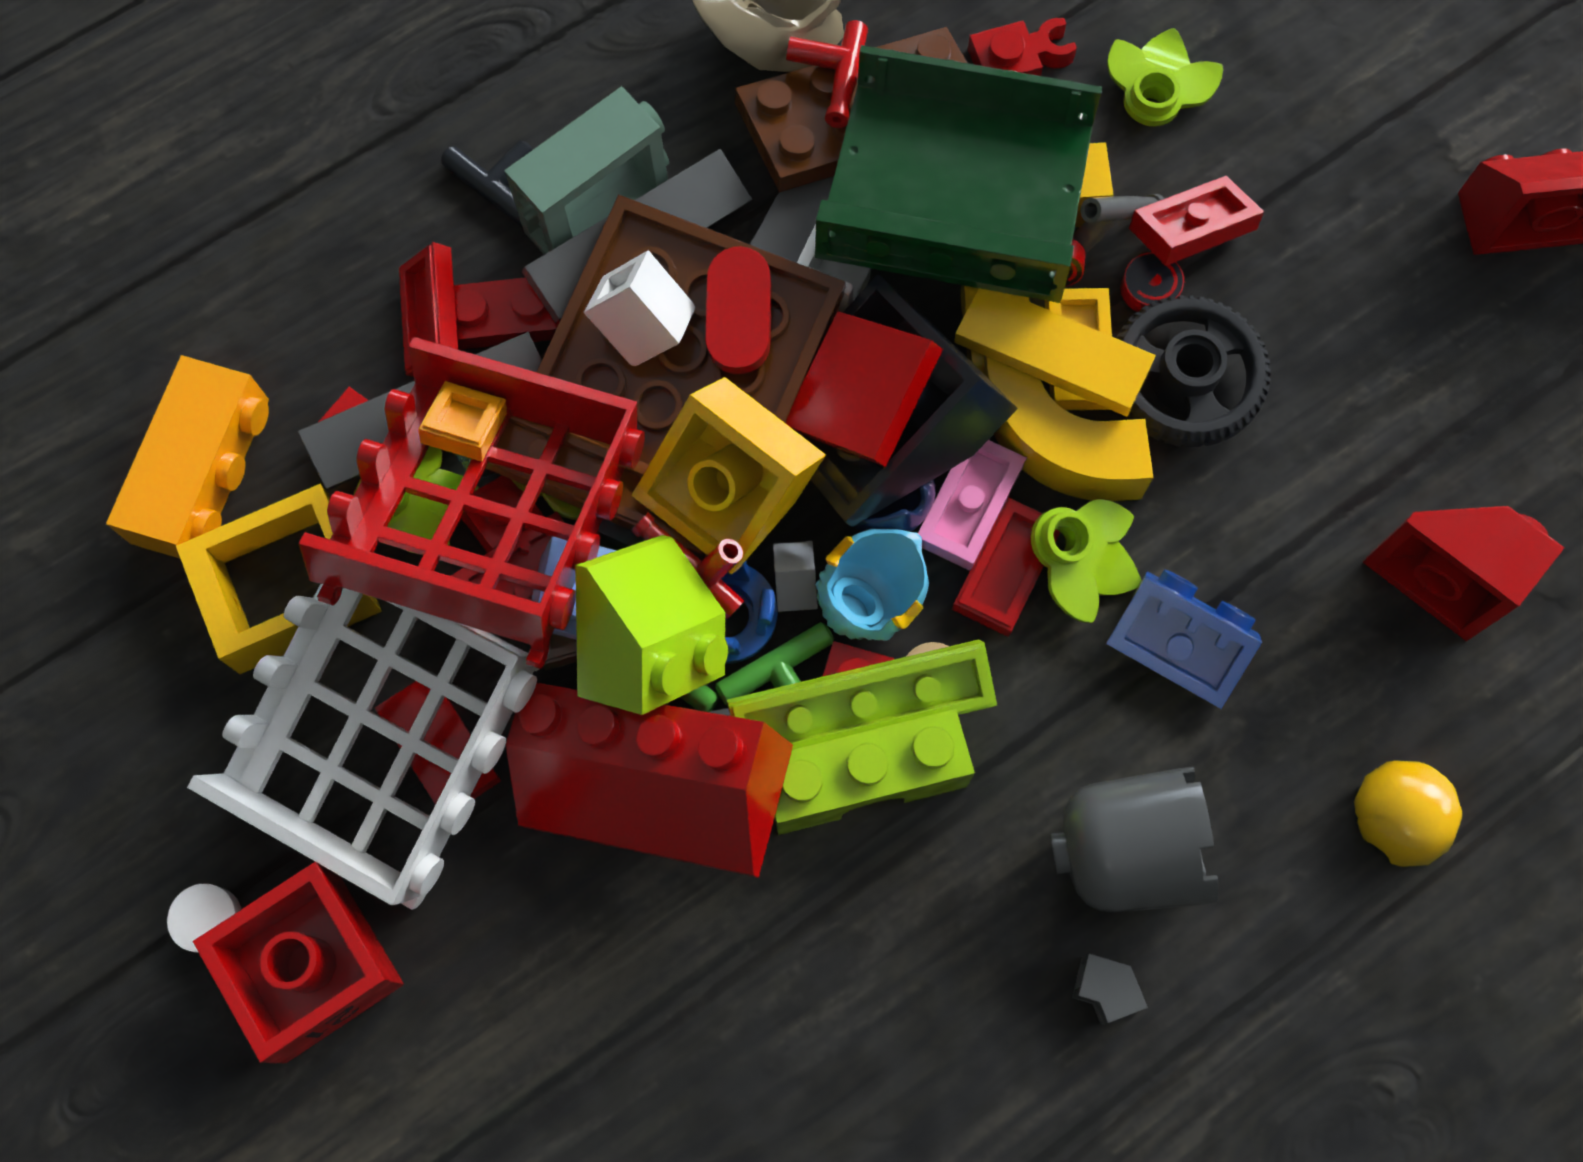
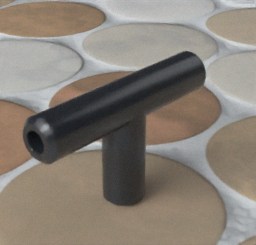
M518 141L489 171L456 146L447 148L441 156V164L523 228L511 190L507 187L509 184L504 170L531 152L533 148L525 141Z

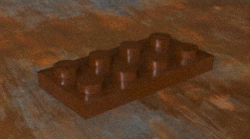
M947 27L875 47L967 63ZM809 66L740 86L735 90V105L779 193L835 175L847 126L834 128L825 121L826 110L831 103L835 70ZM857 80V83H856V86H855V90H854V93H853V96H852V100H851V103H850V106H849V109H848L849 113H851V109H852V105H853V101H854V97H855V93H856V89H857V85H858V80Z

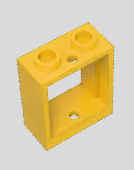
M321 483L176 545L217 656L239 674L254 669L257 663L266 655L283 656L299 626L286 620L283 613L250 628L225 563L316 523L320 524L325 538L330 540L333 533L327 515V508L331 496ZM363 594L347 627L382 612L377 598Z

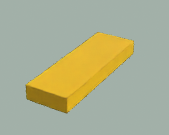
M978 288L955 333L954 341L956 344L1128 417L1156 356L1015 295Z

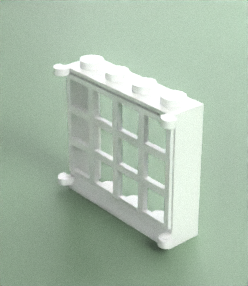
M320 584L313 598L295 596L287 604L284 618L299 627L284 656L266 655L257 663L253 677L267 685L268 688L254 715H235L226 724L222 736L224 739L235 744L237 748L225 772L222 774L193 775L187 788L390 905L401 903L413 910L422 903L426 894L438 880L444 867V860L439 856L449 836L457 834L468 821L475 805V799L470 797L481 774L488 773L501 757L506 744V738L501 736L512 713L521 711L531 698L537 683V677L532 674L539 669L526 664V658L529 653L489 632L394 603L391 604L402 609L403 612L384 647L347 627L363 596L362 593L343 588L338 602L332 606L318 601L317 595L323 584ZM417 618L456 638L438 676L399 655ZM340 640L378 660L357 702L319 682ZM470 647L506 665L488 703L452 684ZM392 668L431 689L409 732L371 711ZM311 696L349 716L328 758L290 738ZM445 697L481 716L459 759L423 740ZM363 724L402 745L381 788L342 767ZM283 752L321 772L300 814L262 793ZM416 754L451 773L430 816L395 797ZM334 781L373 802L352 844L313 823ZM387 810L422 829L402 872L366 853Z

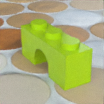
M953 709L792 750L774 818L778 835L840 820L846 812L868 804L896 798H903L904 803L967 787L975 772L957 710Z

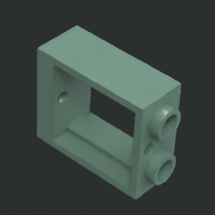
M621 86L504 170L524 233L544 255L608 217L618 194L636 200L668 180L666 166L669 165V159L663 149L661 136L665 128L659 115L650 104L645 101L638 104Z

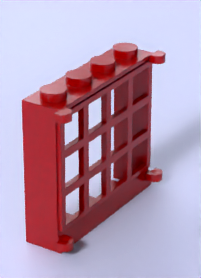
M414 337L409 345L415 385L410 394L395 389L389 392L384 408L389 432L383 443L364 439L361 442L356 457L361 483L354 496L340 491H335L332 494L327 508V515L333 533L330 540L304 532L299 541V547L309 579L312 582L323 584L317 595L318 601L332 606L338 602L342 589L346 588L531 645V650L526 658V664L541 669L548 656L549 640L554 629L564 630L569 623L574 609L576 590L572 588L576 581L575 565L597 557L600 535L596 533L603 518L612 520L615 517L623 492V482L620 481L625 467L635 469L641 457L645 442V431L637 429V401ZM445 381L506 399L507 415L483 461L471 460L457 490L413 478L429 448V445L420 443L419 427ZM511 416L554 428L539 460L496 447ZM568 433L610 444L597 477L554 464ZM488 462L531 474L516 508L472 495ZM547 479L589 491L575 525L531 513ZM405 492L449 505L431 540L387 527ZM464 510L508 523L492 558L447 545ZM524 528L567 541L552 576L508 563ZM381 542L421 554L423 557L419 565L415 566L376 554L374 551L378 543ZM440 560L484 573V576L478 585L435 572L434 570ZM503 579L543 591L544 594L540 603L495 590L499 580Z

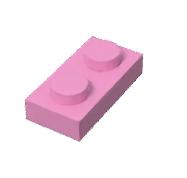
M988 440L974 456L953 467L949 471L930 512L918 532L922 537V548L970 571L1013 489L1027 457Z

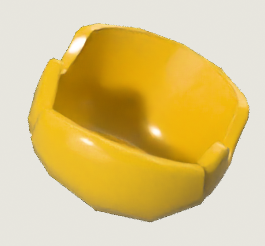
M1389 761L1365 776L1354 800L1355 813L1358 817L1357 823L1363 839L1385 853L1391 864L1400 867L1429 865L1448 852L1454 843L1462 820V809L1453 784L1433 767L1416 761Z

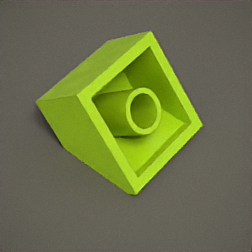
M661 535L575 565L578 697L643 715L725 675V663L728 656V645L725 640V611L673 537Z

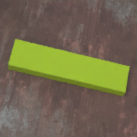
M979 639L726 700L730 716L765 722L793 744L792 750L956 709L958 715L997 706L985 643Z

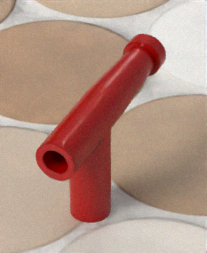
M852 20L846 24L841 46L790 36L786 61L835 70L831 103L825 114L826 123L834 128L847 126L850 117L848 109L858 80L859 52L861 45L865 46L868 34L867 25L858 20Z
M649 512L631 530L637 537L641 536L645 541L661 535L673 537L654 522L656 518ZM673 537L725 611V618L728 619L744 600L721 578L742 559L743 550L740 544L733 539H724L701 561Z

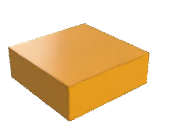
M445 381L419 427L420 443L482 462L507 415L506 399Z

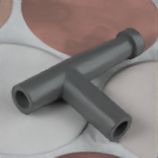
M1149 194L1145 197L1113 196L1088 198L1082 203L1080 209L1081 216L1085 222L1073 234V239L1084 247L1087 254L1119 221L1132 219L1136 209L1163 200L1164 197L1160 194Z

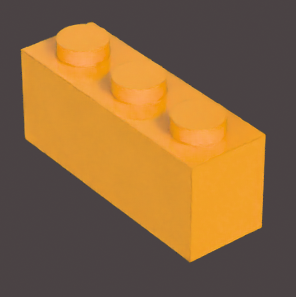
M183 355L180 356L106 525L132 545L179 559L180 556L176 545L221 527L223 507L230 491L236 490L243 479L246 453L254 435H259L264 429L269 414V398L250 374Z

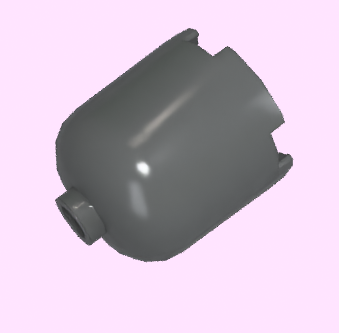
M1194 767L1178 768L1093 783L1080 788L1069 798L1064 809L1063 832L1051 834L1056 873H1070L1075 891L1086 905L1102 912H1126L1215 904L1218 901L1217 875L1206 876L1200 850L1214 847V841L1201 782H1194Z

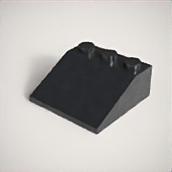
M879 274L873 278L843 313L930 339L940 346L943 351L886 467L801 435L826 454L810 480L845 523L852 527L974 456L1018 409L913 302Z

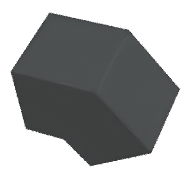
M813 542L773 544L778 612L818 609Z
M1093 954L1082 956L1072 998L1093 1004L1100 1024L1110 1023L1148 1008L1131 966Z

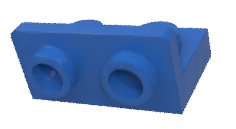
M1164 569L1160 577L1146 572L1140 586L1106 644L1222 709L1262 643L1260 634L1251 629L1256 620L1227 602L1221 601L1217 609L1198 600L1193 597L1198 587L1169 570Z

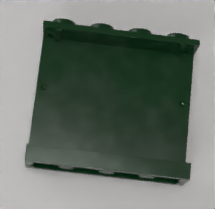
M861 45L858 85L828 201L821 200L816 218L815 258L1061 303L1072 261L1074 228L1091 133L1102 87Z

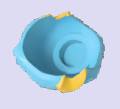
M869 529L852 537L846 536L826 557L828 564L825 570L820 572V579L815 584L818 590L816 598L822 608V616L827 620V626L832 628L835 633L846 635L849 639L857 638L861 640L866 638L879 641L890 640L895 632L906 629L922 611V605L929 587L927 569L921 552L922 537L918 533L898 529Z

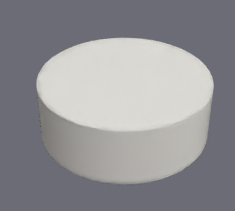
M212 884L193 885L182 891L170 906L167 917L170 936L181 948L199 953L192 941L240 911V903L230 891Z

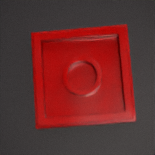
M837 311L799 389L785 424L801 435L886 467L943 349L930 339Z

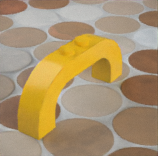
M1106 142L1090 143L1075 227H1080L1085 222L1081 216L1080 209L1086 199L1113 197ZM961 285L963 317L978 288ZM1015 295L1019 298L1029 301V297ZM967 348V357L1018 408L994 433V436L1001 446L1027 457L1022 469L1026 474L1055 491L1081 499H1104L1111 501L1142 499L1154 478L1145 419L1093 421L1075 416L1060 407L1049 396L1040 379Z

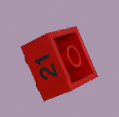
M317 862L304 868L192 941L260 1063H288L404 985L341 876Z

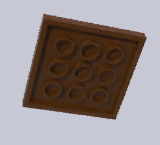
M618 194L537 373L637 401V429L645 431V442L639 461L650 464L689 395L724 377L786 423L799 389L843 299L846 281ZM737 246L748 247L759 252L768 263L772 281L770 351L768 357L759 368L746 374H731L721 370L712 361L706 345L708 268L712 260L720 252ZM649 250L693 302L695 310L678 345L637 366H632L584 314V311L604 275ZM590 439L592 441H595L599 444H602L610 448V444Z

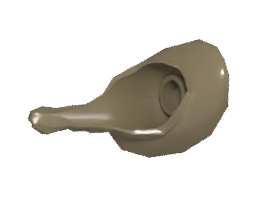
M692 0L700 18L727 49L759 70L792 72L811 66L786 61L790 36L837 45L844 35L842 14L836 9L842 0Z

